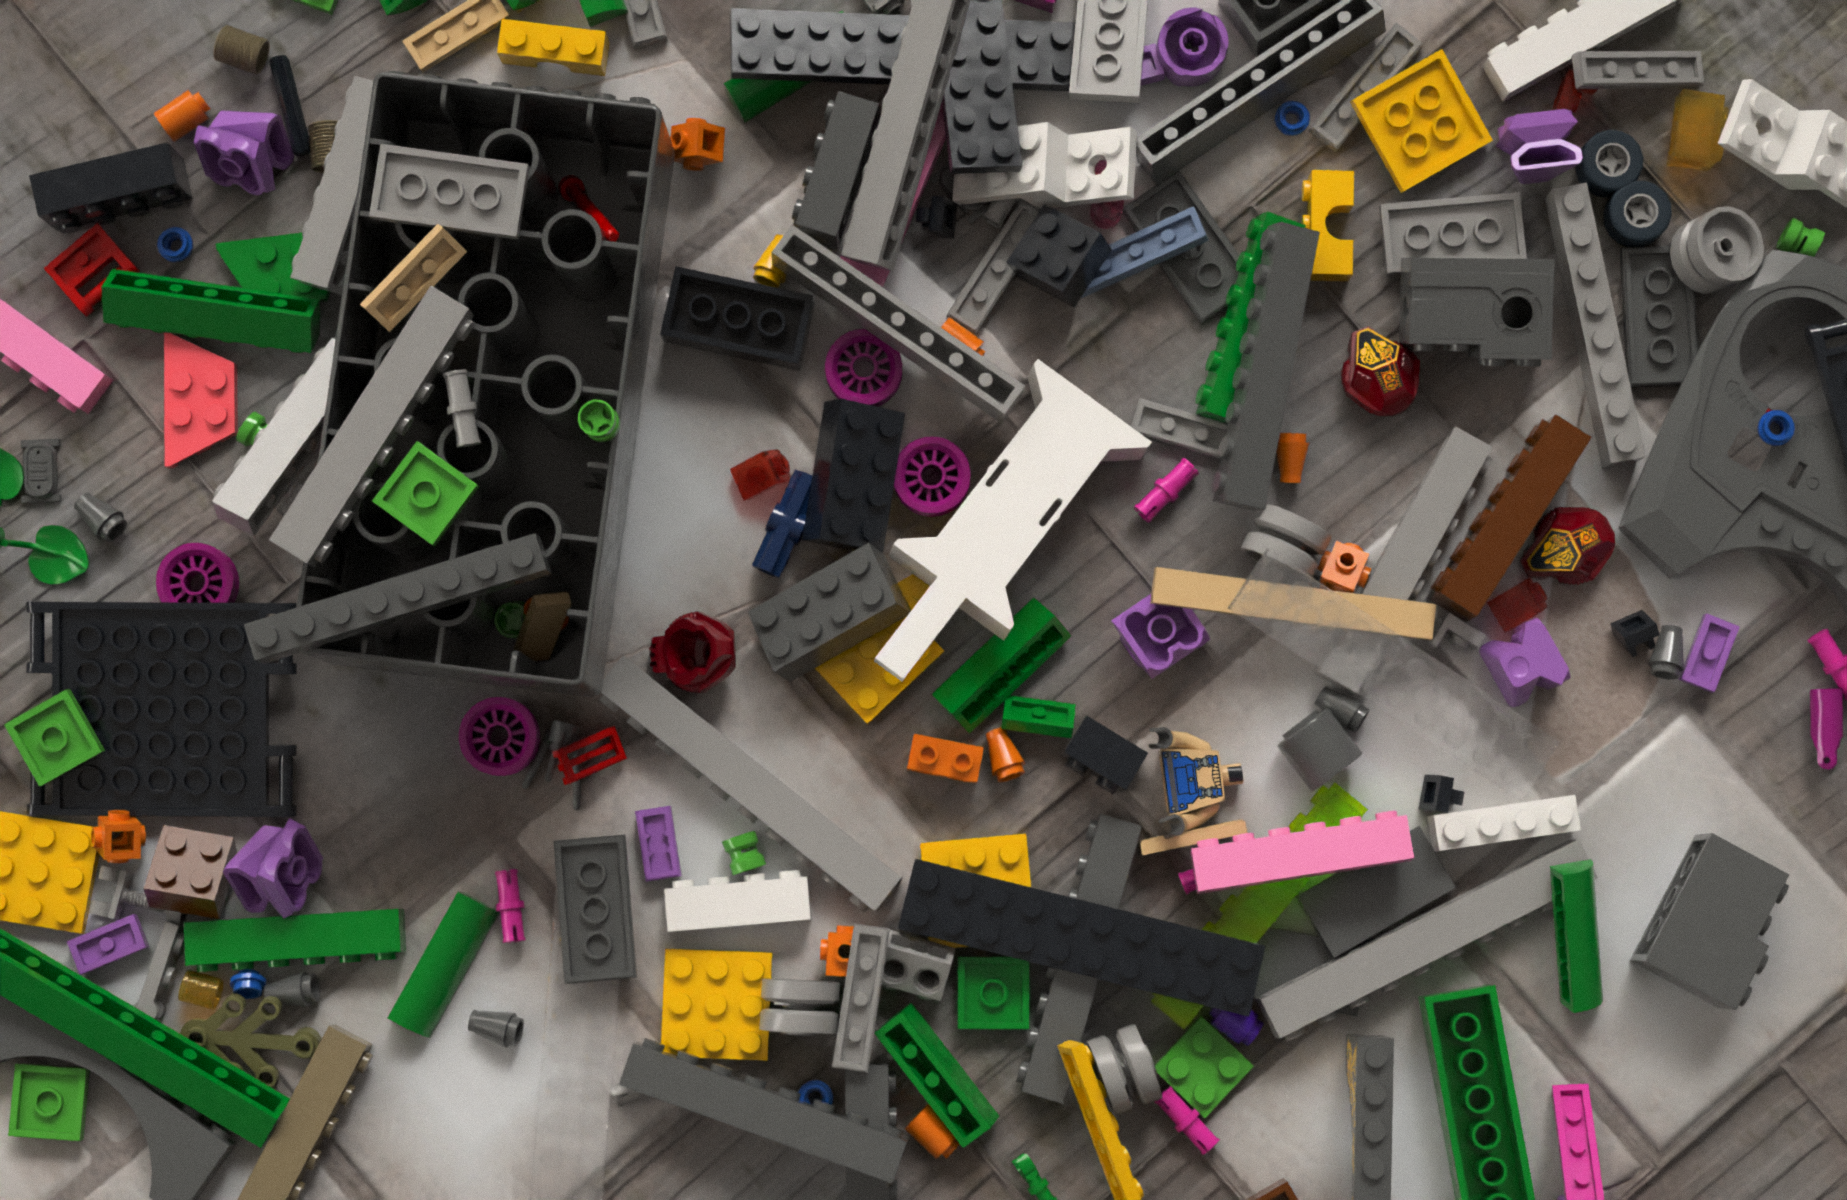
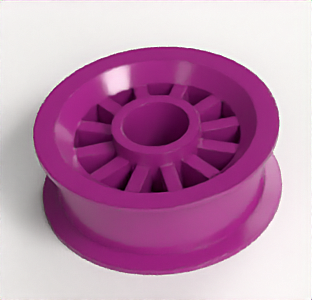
M866 329L849 331L840 336L827 353L825 373L828 386L837 399H846L879 407L895 395L901 384V355ZM859 345H866L865 353H861ZM871 346L878 348L873 355H870ZM854 347L856 356H853L848 350ZM882 353H884L887 357L885 359L876 361L882 355ZM842 356H844L850 361V363L840 361V359L842 358ZM867 361L873 365L874 371L868 377H860L854 372L856 364ZM890 365V371L879 369L881 367ZM838 368L848 370L838 374ZM877 376L887 377L888 379L884 383ZM851 378L845 386L841 382V380ZM873 382L880 387L875 392L871 384ZM857 383L858 387L855 393L850 389ZM863 385H867L868 394H862Z
M931 436L914 440L903 448L898 456L894 489L899 500L907 509L921 516L938 517L950 513L963 502L970 486V467L966 456L957 445L947 439ZM933 452L931 461H928L925 453ZM937 453L945 455L939 463L936 462ZM918 455H920L922 459V465L918 463L916 460H914V458ZM950 459L953 465L944 468V465ZM910 464L918 471L907 470ZM930 468L938 470L942 475L941 481L936 485L925 484L921 478L925 470ZM957 471L958 477L947 476V474ZM905 477L918 479L906 483ZM945 482L956 484L955 489L953 490ZM920 486L914 495L909 490ZM940 489L947 492L949 496L943 499ZM924 491L927 492L926 501L919 499ZM935 492L938 501L931 502V495Z
M187 543L173 549L160 563L156 574V590L161 602H183L186 598V602H196V600L197 602H205L206 597L210 602L234 603L239 592V575L232 560L222 551L204 543ZM198 557H202L200 565L198 564ZM190 560L191 568L185 564L186 561ZM210 560H212L214 564L208 568ZM179 567L184 571L182 575L176 573ZM218 570H220V575L213 576ZM197 574H203L205 577L204 587L200 591L193 592L190 586L191 579ZM174 578L180 579V583L174 584ZM222 582V588L215 586V583ZM177 590H182V591L176 596L175 591H177ZM213 591L219 592L217 598L211 594Z
M491 697L476 703L467 711L459 728V745L466 760L477 770L493 776H509L526 768L536 756L540 745V729L534 715L521 703L506 697ZM498 711H504L501 722ZM492 713L493 723L487 719V714ZM511 713H513L517 717L508 724ZM480 720L487 726L486 729L477 727ZM520 723L523 724L524 729L513 730ZM498 727H504L508 731V740L502 746H495L491 741V734ZM475 731L484 734V737L474 739ZM525 735V741L516 740V736ZM486 743L479 751L477 750V744ZM514 744L522 746L519 753L512 747ZM491 749L489 758L486 760L483 755ZM507 750H508V751L512 754V756L514 757L513 759H511V760H509V761H508V759H507V754H506V751H507ZM498 751L500 754L501 763H495Z

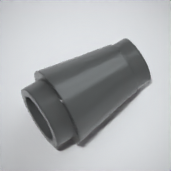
M84 493L75 502L74 509L78 511L98 539L112 542L126 529L127 521L123 518V513L92 496L90 493Z
M1663 625L1661 627L1660 635L1648 663L1651 667V675L1668 680L1679 678L1680 672L1684 670L1683 629L1675 625Z
M1327 686L1322 689L1314 703L1321 710L1329 708L1345 731L1349 729L1353 733L1358 731L1370 711L1369 708L1363 705L1364 701L1330 689Z
M306 971L264 986V998L268 996L277 997L283 1006L310 1007L312 1003L318 1002L320 999L321 991L318 977L316 974H308Z
M473 1010L468 1021L469 1031L475 1032L505 1048L509 1045L517 1046L524 1029V1019L517 1017L516 1013Z

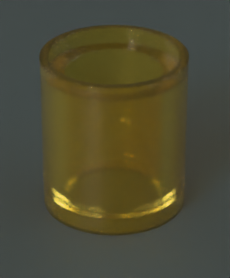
M187 970L180 985L178 1000L215 1010L223 992L224 979Z

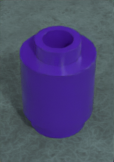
M1211 1008L1208 1013L1213 1017L1210 1022L1212 1026L1237 1044L1242 1042L1246 1046L1252 1043L1264 1025L1258 1019L1259 1015L1253 1010L1250 1011L1249 1017L1216 1008Z

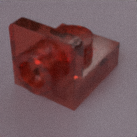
M1569 69L1562 77L1552 110L1567 109L1575 113L1582 97V93L1578 91L1594 95L1598 89H1576L1574 71Z
M778 449L762 451L730 468L744 501L751 500L777 485L787 484L791 478L789 462Z
M1530 577L1487 602L1505 633L1541 613L1548 607L1545 602L1547 595L1538 582L1533 583Z

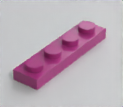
M1589 1084L1552 1085V1101L1565 1200H1604Z

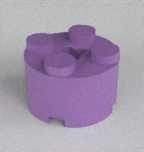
M1190 7L1176 11L1169 16L1159 33L1156 45L1157 57L1164 69L1165 77L1176 86L1194 87L1209 82L1221 70L1227 53L1229 42L1224 24L1214 14L1211 15L1200 8ZM1190 43L1192 47H1198L1197 51L1192 52L1191 49H1186V44Z

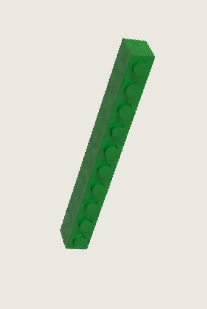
M0 928V996L259 1148L263 1146L277 1125L290 1098Z

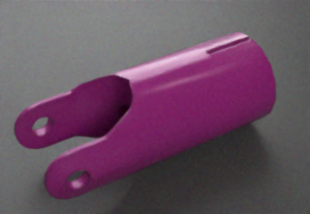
M1810 689V736L1817 749V762L1821 768L1827 770L1833 769L1837 765V750L1843 738L1842 689ZM1829 758L1830 762L1826 764L1825 759Z

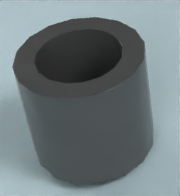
M1329 708L1319 713L1315 710L1284 733L1282 735L1284 740L1277 745L1278 749L1311 792L1329 781L1363 754Z

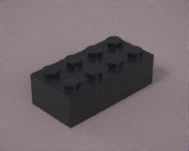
M168 142L29 175L38 216L55 230H60L61 233L76 232L81 229V225L92 222L99 225L109 224L116 220L115 217L126 214L130 217L143 216L150 212L149 209L163 206L165 209L180 207L184 204V200L193 199L184 158Z
M675 266L660 335L663 342L800 371L815 300L814 296Z
M846 399L824 402L803 541L855 551L863 545L870 543L879 551H884L905 413Z

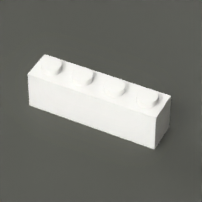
M1575 795L1427 817L1431 845L1434 851L1581 830Z
M800 870L779 872V879L765 880V873L743 875L744 882L730 883L729 876L708 878V885L694 886V880L672 881L673 888L664 889L667 931L675 932L811 920L809 877H801Z

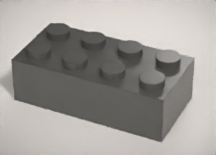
M838 91L836 100H829L824 114L826 131L825 134L818 133L813 153H815L814 161L816 162L814 167H807L802 186L805 187V196L803 200L797 199L792 213L793 225L822 246L837 251L839 250L861 182L863 168L870 154L872 136L878 128L880 121L879 103Z
M867 543L749 610L748 614L773 671L791 682L905 618L911 611L885 555L872 544Z

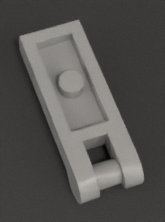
M165 921L136 1007L156 1020L161 1019L165 1015L166 1007L162 999L165 990L170 989L174 983L177 969L173 968L177 954L181 955L185 949L184 924L180 925Z

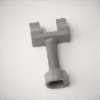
M107 865L101 866L98 878L116 882L117 885L112 903L92 900L89 913L120 920L124 904L127 903L161 913L164 912L167 921L180 925L184 924L188 914L150 908L145 893L129 890L133 872Z

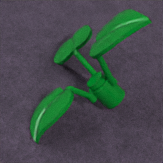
M0 448L1 507V499L9 500L15 498L21 492L24 485L22 465L12 454ZM48 525L41 527L36 534V544L26 541L8 540L5 538L4 530L0 527V548L2 546L33 550L28 560L29 568L35 578L46 584L65 583L85 573L89 568V559L85 546L75 533L63 526Z

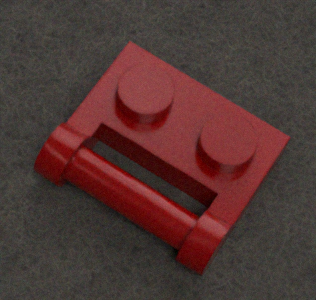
M98 223L44 267L45 271L86 317L95 311L93 307L102 300L101 286L106 278L84 297L78 289L115 259L120 265L116 270L140 273L136 265Z

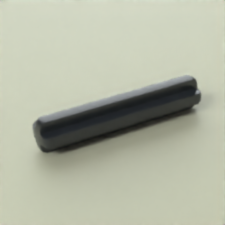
M286 55L272 57L269 63L292 152L295 156L310 154V140L290 61Z

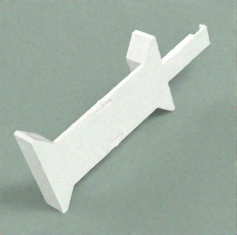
M1039 359L1033 364L1027 377L1035 411L994 464L988 467L987 473L937 537L897 539L890 551L889 556L930 586L874 659V662L901 682H903L907 674L919 661L958 608L1004 641L1014 626L1005 588L1052 525L1059 520L1061 513L1101 461L1140 460L1152 443ZM1003 461L1007 462L1008 466L991 487H987L986 482ZM1059 500L1061 502L1060 507L1047 524L1041 526L1039 524L1040 520L1054 502Z

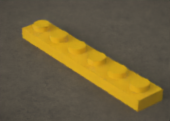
M1073 1040L1057 1045L1114 1200H1141L1144 1197L1142 1187L1133 1178L1129 1167L1131 1165V1157L1118 1138L1119 1125L1114 1115L1108 1111L1104 1100L1107 1098V1093L1102 1082L1095 1076L1092 1068L1094 1058L1090 1049L1084 1043Z

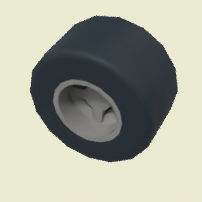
M1606 130L1596 133L1581 148L1583 159L1575 167L1579 182L1581 184L1587 183L1590 193L1598 197L1610 198L1622 187L1637 181L1643 170L1644 157L1640 145L1632 136L1622 131Z
M1634 181L1616 191L1607 201L1603 212L1604 226L1609 236L1618 244L1626 247H1644L1653 243L1668 228L1672 217L1671 203L1666 193L1656 184L1647 181Z

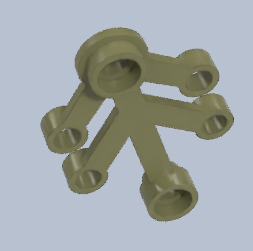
M238 993L230 994L224 1000L222 1006L206 1020L194 1018L184 1024L180 1031L181 1035L244 1071L240 1064L231 1062L217 1045L230 1046L256 1074L255 1078L271 1088L278 1081L279 1072L276 1067L268 1065L253 1048L292 1051L297 1057L308 1059L314 1055L321 1041L318 1031L311 1027L299 1029L294 1036L253 1033L266 1020L275 1019L281 1012L282 1003L274 996L265 997L259 1004L258 1009L232 1031L217 1029L229 1017H238L245 1010L246 1000ZM229 1001H237L240 1009L232 1010L229 1007ZM266 1003L273 1004L276 1012L268 1013L264 1005ZM192 1033H200L203 1041L196 1042L192 1038ZM301 1040L307 1041L310 1049L302 1050L298 1042ZM262 1073H270L273 1081H265L262 1078Z

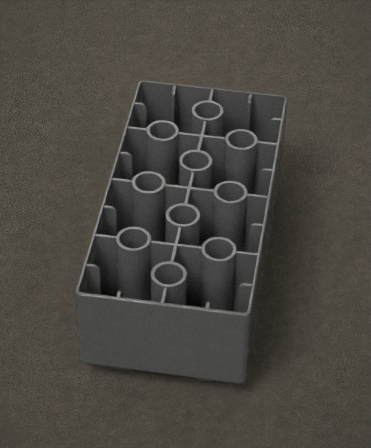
M381 72L375 76L372 87L318 462L420 303L419 301L390 332L360 305L433 229L430 227L372 220L369 217L380 144L528 164L530 168L520 233L517 240L446 230L467 252L434 287L468 307L474 314L471 320L474 322V326L468 337L464 341L459 339L451 351L454 353V358L446 371L443 373L439 371L431 384L434 385V389L428 400L424 404L418 403L411 414L414 417V421L405 435L401 436L399 434L391 446L394 448V452L388 463L383 468L378 466L371 477L374 483L364 499L358 498L351 511L354 512V515L348 526L343 531L338 530L331 540L334 546L327 559L323 563L318 562L315 567L303 561L297 607L534 533L541 538L552 574L302 653L332 665L595 697L599 695L603 686L675 151L662 112L657 106L650 104ZM568 175H575L583 182L585 187L584 193L618 231L619 239L616 242L606 241L596 220L588 213L581 211L574 201H567L562 197L558 189L562 178ZM466 369L471 399L477 405V410L474 411L481 443L474 446L457 448L452 415H448L446 409L450 405L443 374L449 371ZM593 399L603 400L618 413L620 429L612 440L597 442L580 428L578 413L586 402ZM416 441L420 442L479 486L435 547L372 502ZM568 592L571 605L567 609L566 615L569 617V621L566 627L560 631L549 660L534 661L522 652L513 650L517 638H507L496 629L494 623L495 614L503 604L514 601L526 602L534 595Z

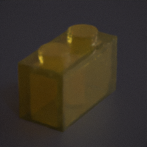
M1683 89L1675 98L1667 165L1709 171L1716 164V161H1721L1724 148L1718 144L1721 128H1724L1729 112L1728 107H1724L1725 95Z

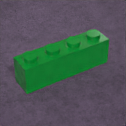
M912 1002L886 1021L874 1033L963 1148L990 1129L999 1118L998 1113Z

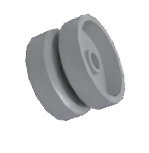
M1731 206L1716 207L1679 227L1672 238L1670 247L1672 267L1679 279L1691 290L1702 294L1718 293L1731 285L1749 278L1758 270L1764 253L1762 234L1754 220L1742 210Z
M1266 504L1265 509L1259 510L1254 519L1256 526L1263 532H1248L1241 546V552L1276 573L1297 581L1310 583L1318 568V564L1309 554L1324 555L1332 536L1320 526L1295 513Z
M762 979L761 997L766 1001L774 1002V1005H783V1008H765L760 1011L759 1030L782 1032L783 1035L815 1036V1033L837 1034L838 1014L829 1010H817V1007H820V1004H834L839 1001L840 982Z
M1135 1024L1117 1030L1116 1040L1121 1053L1114 1050L1110 1039L1105 1035L1087 1041L1094 1058L1095 1068L1100 1081L1105 1087L1108 1102L1115 1116L1132 1110L1134 1104L1131 1097L1134 1096L1132 1085L1139 1100L1145 1105L1163 1099L1156 1078L1158 1074L1154 1062Z

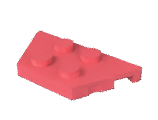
M164 333L165 467L174 468L179 465V462L195 454L199 455L211 449L212 445L224 442L237 435V365L176 335Z

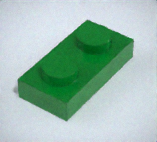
M1010 695L1004 702L1001 729L1072 739L1076 704Z

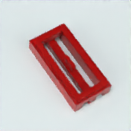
M615 726L608 727L552 751L553 757L558 758L560 762L557 765L559 772L563 771L565 775L562 778L564 785L576 782L627 759ZM608 736L610 737L611 742L569 760L567 754ZM612 749L615 750L616 755L574 773L573 766Z

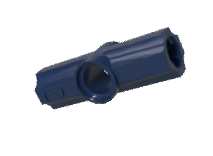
M795 469L781 502L775 505L765 528L766 535L752 563V567L780 579L794 546L799 544L803 536L812 475Z

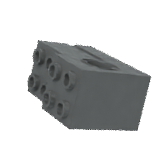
M1401 258L1399 342L1407 343L1408 349L1413 351H1435V344H1443V350L1469 351V357L1478 358V364L1484 366H1506V359H1513V365L1541 366V359L1552 360L1555 259Z
M1713 833L1695 835L1630 960L1717 1008L1737 1010L1738 1006L1742 1007L1745 1005L1751 995L1752 987L1749 984L1755 973L1759 975L1767 964L1769 956L1765 953L1769 945L1758 940L1757 937L1758 935H1764L1772 921V916L1769 914L1774 904H1779L1785 897L1789 885L1786 884L1789 874Z

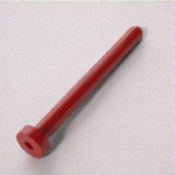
M568 175L562 178L558 186L562 197L567 201H574L581 211L591 215L598 223L606 241L616 242L619 239L618 231L584 193L585 187L583 182L575 175Z

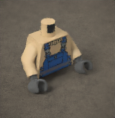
M1165 727L1150 728L1149 732H1156L1159 737L1158 743L1149 744V748L1160 749L1158 752L1167 816L1159 819V823L1166 821L1170 824L1171 832L1163 835L1165 839H1169L1185 831L1199 828L1213 817L1219 810V802L1225 801L1224 786L1243 784V772L1241 763L1221 765L1219 751L1212 750L1210 744L1205 740L1187 732L1170 731Z

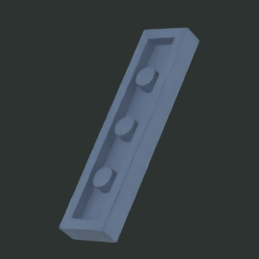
M1195 207L1188 208L1109 244L1112 249L1081 298L1209 241Z

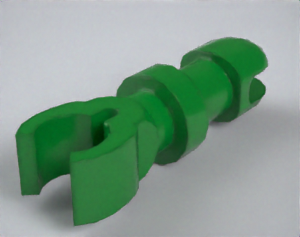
M1022 1153L1012 1161L1019 1174L1029 1184L1027 1189L1031 1195L1035 1194L1038 1200H1058L1048 1189L1047 1185L1049 1182L1047 1179L1040 1177L1038 1170L1027 1154Z

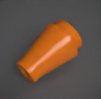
M1280 433L1276 451L1280 482L1301 483V475L1309 447V442H1306L1305 433Z
M1000 727L987 732L985 736L988 741L992 775L997 777L998 782H1007L1022 776L1025 773L1023 768L1025 761L1008 736L1006 729H1001Z

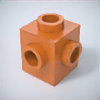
M687 118L686 123L671 126L670 139L675 151L674 162L682 163L683 169L701 171L705 165L723 162L724 127L707 123L705 119Z
M1336 541L1332 552L1325 551L1319 563L1318 570L1322 571L1318 588L1355 593L1358 586L1365 588L1372 568L1367 567L1369 553L1364 552L1356 544H1343Z
M111 810L108 811V816H98V826L92 827L91 842L92 847L97 848L101 857L109 863L129 862V859H141V846H145L146 841L145 826L141 825L135 816H130V811ZM121 831L119 837L112 838V832Z
M837 925L836 932H828V939H821L820 960L826 961L827 976L846 977L849 958L842 957L839 949L843 944L851 947L854 926Z

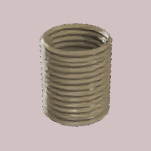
M225 25L216 38L213 56L216 61L257 75L266 64L270 42L264 37Z
M337 120L316 121L308 126L309 153L311 154L310 165L312 166L311 169L315 172L324 173V161L327 154L330 153L335 139L334 131Z

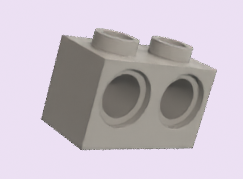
M890 930L881 986L888 990L899 989L913 993L923 1000L934 999L941 1001L956 948ZM889 961H899L902 966H894ZM931 970L934 971L937 975L929 976L925 974L923 971Z

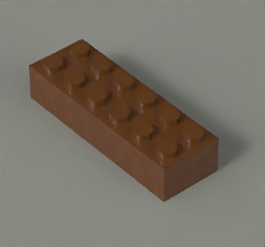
M1556 414L1548 421L1542 419L1538 425L1536 424L1524 441L1529 445L1528 448H1523L1519 454L1517 453L1506 469L1510 476L1508 479L1504 478L1501 483H1497L1488 496L1487 501L1492 504L1488 509L1485 507L1482 512H1479L1470 524L1468 530L1472 532L1470 538L1466 537L1463 542L1460 541L1450 555L1449 559L1454 563L1450 568L1446 567L1444 571H1441L1432 583L1430 589L1435 591L1430 598L1432 602L1465 623L1478 616L1592 438L1591 436Z

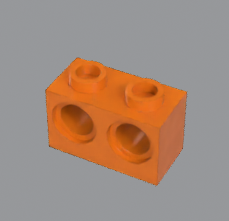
M914 734L907 771L977 784L984 747Z

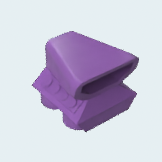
M1559 109L1516 114L1504 119V125L1498 128L1499 141L1496 147L1511 155L1512 170L1518 181L1522 184L1547 182L1577 166L1583 159L1581 149L1565 141L1578 122L1572 115L1571 110Z
M220 111L210 127L197 126L194 145L206 176L221 186L229 187L232 184H237L253 195H261L263 192L268 193L276 190L272 167L285 170L294 160V154L280 115L262 112Z
M1150 594L1111 621L1121 636L1119 638L1134 662L1138 667H1142L1149 677L1153 679L1197 648L1202 647L1210 640V637L1192 609L1150 604Z
M1536 617L1513 628L1511 643L1492 640L1483 644L1479 649L1480 656L1510 707H1518L1524 704L1529 699L1535 685L1549 690L1562 685L1563 682L1571 678L1569 668L1545 625Z
M289 818L284 828L262 826L227 863L223 874L246 911L250 913L263 912L270 902L285 919L292 915L294 911L298 912L304 906L307 896L306 889L309 883L313 884L319 879L324 858L307 828Z

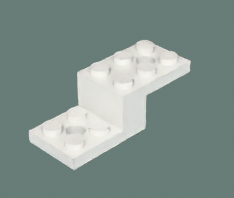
M1753 79L1742 80L1718 144L1788 190H1820L1847 208V121L1831 110L1799 111ZM1758 119L1761 121L1762 130L1760 135L1758 134V130L1756 128V123Z
M1049 122L1018 126L1022 159L1020 172L954 174L953 202L959 205L1021 198L1041 210L1044 204L1051 208L1134 199L1137 131L1132 127L1068 135ZM1106 159V168L1101 174L1096 175V164L1100 160Z

